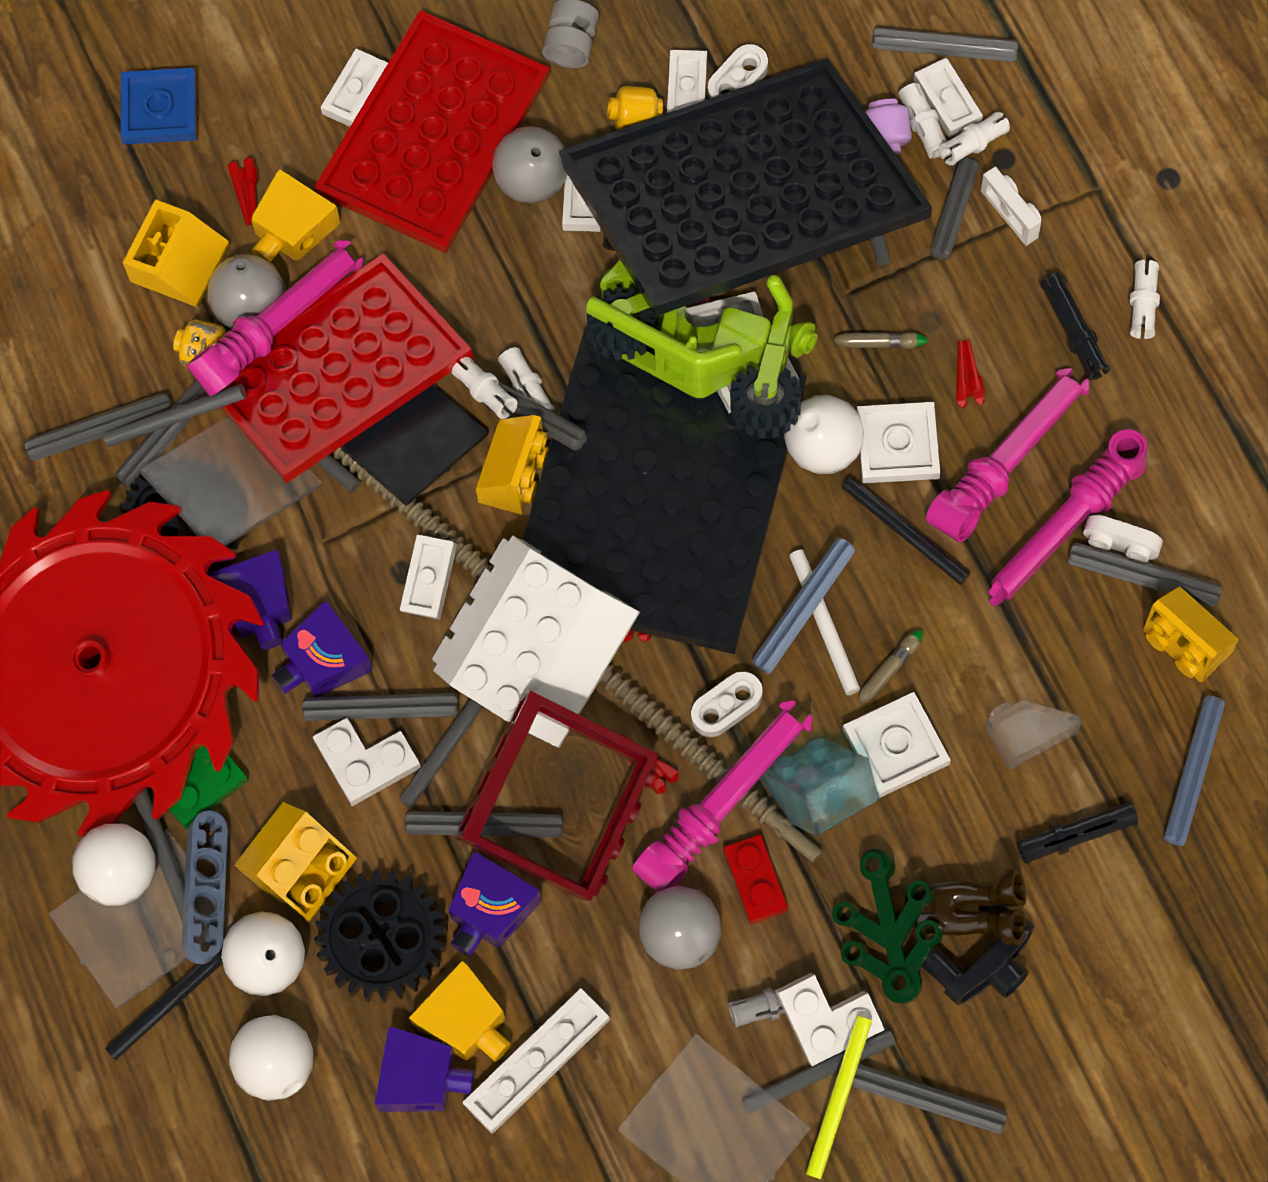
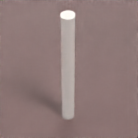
M797 550L792 552L789 557L803 587L813 572L804 550ZM822 599L814 610L813 616L845 694L852 695L860 691V686L825 601Z

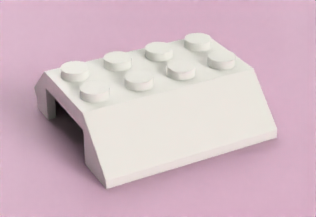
M512 536L510 541L503 538L489 561L494 565L493 570L490 571L485 568L470 593V596L475 599L473 604L465 602L450 627V630L455 633L453 638L445 636L432 660L437 663L433 671L450 686L507 722L510 721L522 693L530 690L580 714L640 612L612 594L599 590L541 554L540 550L515 536ZM537 714L528 733L560 748L570 730Z

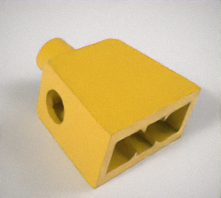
M279 170L252 216L251 221L255 234L261 239L251 251L253 255H257L270 263L280 251L293 260H300L341 223L337 206L287 173Z
M463 961L409 1017L412 1026L417 1031L434 1041L452 1047L455 1055L466 1061L480 1048L494 1062H497L511 1046V1043L497 1031L505 1021L503 1010Z

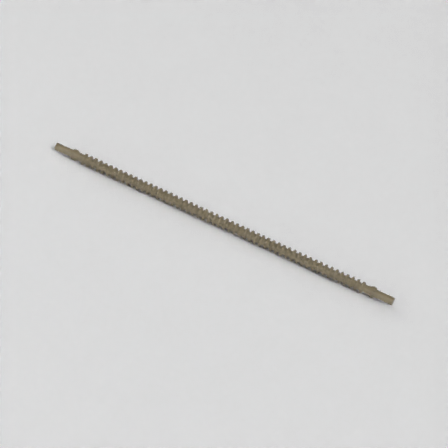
M341 448L334 451L335 459L342 458V465H350V472H358V479H366V486H374V492L377 494L382 492V499L385 501L390 499L391 507L398 506L399 514L406 513L407 521L414 520L415 528L422 527L423 535L431 534L432 538L452 541L458 544L455 562H463L464 570L471 569L472 577H480L485 568L490 571L493 570L494 565H488V558L481 559V552H473L472 544L465 545L464 537L456 538V530L448 531V524H440L439 516L432 517L431 509L424 510L423 502L416 503L415 498L409 505L405 506L352 460L347 453H344ZM608 665L598 684L604 683V690L606 692L612 690L614 692V699L621 698L622 706L630 705V713L638 712V719L640 721L646 719L648 721V728L655 727L656 735L663 734L665 736V743L670 741L673 743V750L681 749V757L689 756V763L691 765L697 763L699 765L698 771H706L707 779L714 778L716 786L732 767L726 769L724 767V760L717 761L715 759V752L707 753V745L699 746L698 738L691 739L689 737V730L683 732L681 730V723L673 724V716L665 717V710L663 708L657 710L655 708V701L648 702L647 694L640 695L638 693L639 687H630L631 681L629 679L622 680V673H614V666ZM758 789L749 790L740 800L742 802L741 808H749L751 810V817L759 816V824L766 823L780 840L784 838L811 863L816 862L823 851L796 829L793 821L775 811V804L769 806L767 804V797L760 798L758 796Z

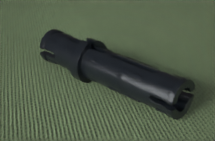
M1056 272L1048 275L1047 278L1050 283L1043 278L1039 285L1043 289L1069 339L1067 346L1070 352L1077 355L1089 380H1097L1103 377L1100 370L1107 374L1110 371V366L1106 363L1097 345L1098 337L1096 333L1089 330L1063 280L1062 274Z
M1126 801L1123 804L1060 825L1058 822L1049 825V830L1024 839H1018L1016 841L1022 861L1028 864L1033 860L1056 852L1059 855L1068 853L1070 847L1130 826L1138 825V817L1131 801Z

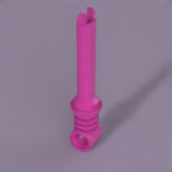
M338 240L333 243L336 250L258 315L239 316L236 318L230 331L186 364V367L209 396H213L240 375V371L254 359L266 357L271 352L273 336L352 270L356 272L362 268L363 258L361 257L354 262L347 251L344 250L351 244L350 241Z
M1071 368L1059 370L1056 373L1058 380L991 455L971 460L967 465L965 476L960 479L959 483H956L950 491H942L934 499L926 514L927 523L956 542L961 543L965 541L976 528L981 513L992 503V500L996 497L1005 496L1008 492L1009 474L1081 394L1088 396L1089 379L1086 378L1079 385L1078 382L1069 378L1072 375Z
M1130 429L1118 431L1111 437L1109 447L1095 461L1094 465H1091L1083 475H1075L1072 478L1070 498L992 579V587L988 592L992 596L989 600L991 605L996 607L1004 601V598L1010 600L1090 514L1108 512L1112 507V499L1126 486L1127 482L1143 475L1147 465L1148 445L1141 433ZM1132 452L1136 456L1128 459L1121 457L1120 454Z
M794 700L780 703L779 708L783 711L700 804H691L687 810L682 807L678 811L679 819L676 823L679 826L675 828L672 825L669 829L672 834L669 836L665 833L662 836L665 842L655 841L637 859L632 867V871L655 892L678 885L688 871V866L685 863L687 861L692 863L695 860L692 855L695 853L699 856L702 852L699 847L706 848L708 845L716 844L719 841L716 836L721 831L720 822L804 729L808 733L812 730L813 717L810 714L801 724L789 714L796 705Z

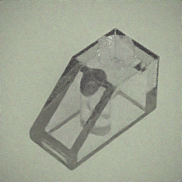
M1022 700L1014 705L1006 702L993 709L989 714L991 717L987 720L985 731L1010 770L1078 734L1082 721L1078 715Z

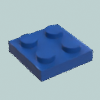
M194 68L121 72V140L123 145L197 140L196 72Z

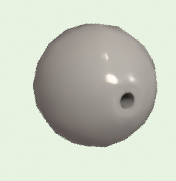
M526 126L515 129L503 137L494 150L492 168L497 185L505 195L517 202L533 204L547 200L560 191L567 179V173L563 168L559 151L565 149V146L556 135L545 128Z
M237 254L225 259L217 266L208 280V304L217 320L231 329L236 318L239 316L258 315L285 292V284L275 266L265 259L252 254Z
M674 886L656 892L646 902L638 922L639 939L647 954L661 966L674 970L695 968L706 962L716 951L722 935L721 917L712 900L700 890L687 886Z

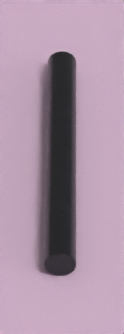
M850 477L842 487L844 491L959 585H962L968 579L970 573L857 480Z
M222 948L210 962L198 964L110 1043L105 1048L106 1051L115 1060L123 1055L223 964L221 958Z

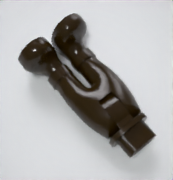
M1008 868L1004 870L996 885L992 881L981 883L961 880L929 882L934 889V899L923 908L913 929H916L921 921L931 920L942 926L943 935H969L977 933L992 935L996 932L1002 943L1007 946L1019 945L1021 943L1026 926V916L1023 911L1003 910L994 913L993 911L976 912L960 910L961 906L967 905L994 906L999 904L1024 906L1026 904V889L1023 875L1019 869ZM924 886L919 887L915 893L916 899L920 901L926 895ZM904 887L901 892H891L897 919L908 901V887ZM928 926L925 929V933L935 934L934 927Z

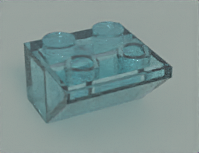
M825 738L813 739L797 752L778 758L761 777V780L792 824L815 836L879 800L869 758Z

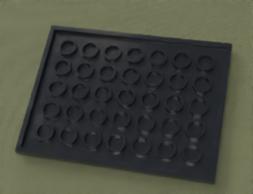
M828 58L559 151L565 172L655 317L931 218L932 206Z
M585 327L559 416L584 429L585 434L588 436L587 441L580 450H572L552 438L522 540L540 550L541 554L589 584L599 590L612 594L638 610L640 613L630 630L735 654L788 454L784 432L780 428L779 436L772 438L771 432H765V438H759V431L756 430L752 436L746 434V426L741 430L736 426V420H732L731 413H728L717 391L705 398H695L624 359L621 361L615 360L613 353H611L609 358L602 356V349L599 352L593 349V343L590 344L588 340V327ZM646 346V351L655 355V349ZM797 374L799 386L801 387L802 401L807 376Z

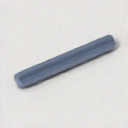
M840 537L833 542L754 656L752 662L758 669L769 674L776 667L855 553V548L851 543Z
M1208 695L1203 700L1164 835L1166 842L1177 846H1183L1187 840L1224 710L1225 701L1215 696Z

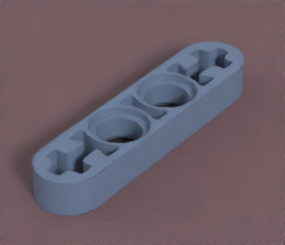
M214 811L199 813L191 822L187 831L182 950L186 958L196 964L210 962L221 950L223 944L228 828L225 819ZM205 823L209 824L210 831L215 832L209 839L208 848H202L206 843V832L201 830V827ZM207 859L212 862L216 870L215 875L212 877L202 876L196 869L197 860ZM203 896L211 900L214 906L213 913L204 915L198 912L194 905L195 898ZM202 926H208L204 931V943L211 945L205 952L201 951L200 944L194 943L201 935Z

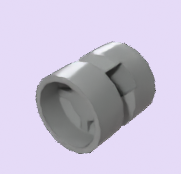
M580 0L556 1L553 4L549 19L550 29L546 32L542 53L544 57L561 67L580 68L586 66L592 50V38L595 35L599 20L598 11L590 4Z

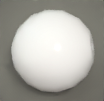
M815 395L801 402L798 422L795 426L790 425V431L784 433V439L790 456L801 468L817 474H834L847 468L857 458L863 446L864 429L858 413L848 402L831 395Z
M123 823L103 824L90 830L78 842L72 857L73 876L80 891L90 899L104 906H123L137 900L150 887L155 874V853L149 840L136 829Z
M260 911L244 916L230 928L223 941L221 958L225 973L236 987L251 995L268 996L282 992L295 982L303 968L305 948L301 934L291 921L277 913Z
M270 1015L252 1019L241 1027L230 1046L229 1065L236 1084L247 1094L271 1101L290 1097L304 1086L313 1069L314 1052L306 1031L296 1022L277 1015Z

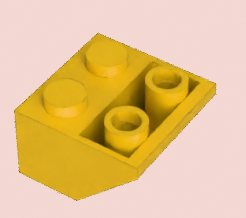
M155 199L123 261V265L130 282L198 308L208 289V280L221 263L230 244L228 240L190 212Z
M530 415L499 420L476 486L478 503L521 515L526 503H533L538 487V482L534 481L538 468H544L549 447L545 446L547 432H543L542 418L540 416Z
M1180 586L1158 599L1152 605L1143 629L1146 633V639L1155 649L1161 652L1165 650L1176 660L1177 668L1189 678L1195 677L1200 683L1234 651L1239 640Z
M282 802L234 866L260 889L309 922L357 857L306 811Z

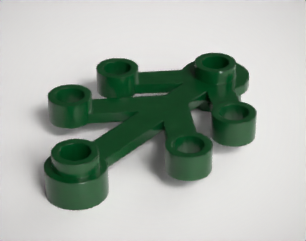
M871 849L862 856L860 871L866 879L871 881L880 925L862 915L856 905L844 901L834 906L832 917L838 925L852 927L884 947L889 965L868 954L867 947L857 941H848L842 946L841 958L846 964L860 966L881 979L883 992L889 1000L899 1004H907L919 996L922 989V977L919 970L933 946L940 943L943 938V928L939 923L931 920L921 921L915 931L918 941L905 959L903 943L923 908L933 901L934 889L929 883L917 880L912 882L907 888L908 901L897 919L888 882L895 872L894 858L888 852L880 849ZM878 858L879 868L871 872L869 864L872 859ZM924 886L926 895L922 900L918 901L915 897L916 890ZM849 907L851 916L844 922L841 918V913L844 908ZM928 926H933L935 929L934 937L926 940L924 936L925 929ZM857 946L860 954L855 961H852L850 950ZM903 975L906 979V985L902 990H898L895 982L899 976Z

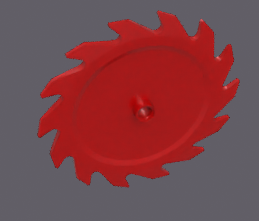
M109 490L78 499L44 537H38L40 510L34 507L11 527L0 560V787H26L28 791L27 798L6 815L9 819L41 823L81 803L87 802L89 812L77 832L80 837L85 836L90 830L103 824H115L147 788H152L154 791L152 818L158 820L181 800L192 761L198 748L206 747L208 749L215 771L221 772L234 744L227 701L228 691L233 687H239L255 703L259 702V670L233 636L232 627L237 621H244L258 626H263L265 623L249 595L208 575V568L212 563L234 559L237 554L212 536H162V526L182 512V508L177 505L148 502L108 522H101L100 515L112 495ZM100 653L101 659L99 664L95 668L89 669L91 658Z

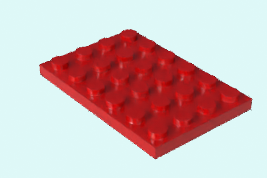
M420 10L315 184V192L334 203L447 254L493 174L492 161L494 150L503 137L520 128L550 76V67Z
M383 253L334 285L273 336L271 352L266 357L254 359L240 371V375L222 389L225 390L242 384L247 398L221 407V409L287 484L451 373L456 363L460 366L463 365L460 359L464 357L472 359L473 353L468 344Z

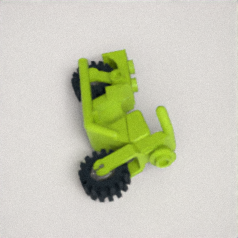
M621 260L612 269L607 270L602 277L600 283L602 298L598 295L596 297L592 296L586 306V312L588 313V340L590 344L593 343V349L596 352L602 349V356L609 358L611 353H613L615 360L621 361L624 359L695 398H705L731 384L730 410L732 420H736V426L740 430L746 426V434L750 436L753 435L755 430L759 431V438H765V432H771L772 438L778 437L780 428L784 433L790 431V425L795 426L798 422V415L800 416L801 387L798 386L796 376L791 377V371L786 369L787 359L790 350L792 356L796 358L801 357L803 354H809L817 342L818 335L815 333V324L810 321L793 324L792 326L793 301L782 280L777 275L769 276L766 281L767 287L778 305V313L774 316L772 328L767 318L731 307L723 310L719 323L706 327L691 325L686 320V306L655 317ZM646 346L655 349V355L647 352Z

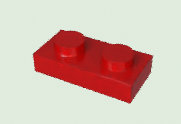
M758 835L723 847L724 856L749 924L752 925L787 913L788 906L762 836Z

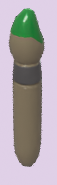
M850 332L837 335L833 341L839 346L848 348L902 347L904 349H912L927 344L928 339L924 335L915 332H905L902 334Z
M915 630L901 641L900 647L889 656L869 679L859 694L858 700L861 703H866L873 699L900 669L902 664L905 663L909 655L918 649L923 638L922 630Z

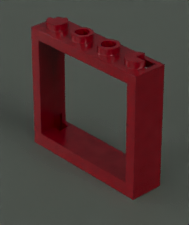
M531 690L522 693L454 838L582 901H591L593 896L598 897L602 886L606 885L608 875L604 874L610 859L616 860L624 846L625 839L621 835L627 822L632 824L641 809L642 803L638 801L643 787L648 788L655 778L653 775L657 766L654 764L659 754ZM537 714L634 762L578 883L480 835Z

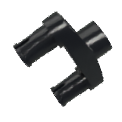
M979 905L977 912L993 911L995 913L1011 909L1007 905ZM1026 918L1024 936L1019 945L1007 946L999 940L968 971H961L937 947L930 951L922 968L945 988L944 994L956 1005L969 1001L990 985L1003 998H1007L1024 982L1029 974V971L1016 958L1028 943L1035 926Z

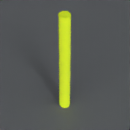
M858 1015L856 1017L806 1174L822 1179L873 1020Z

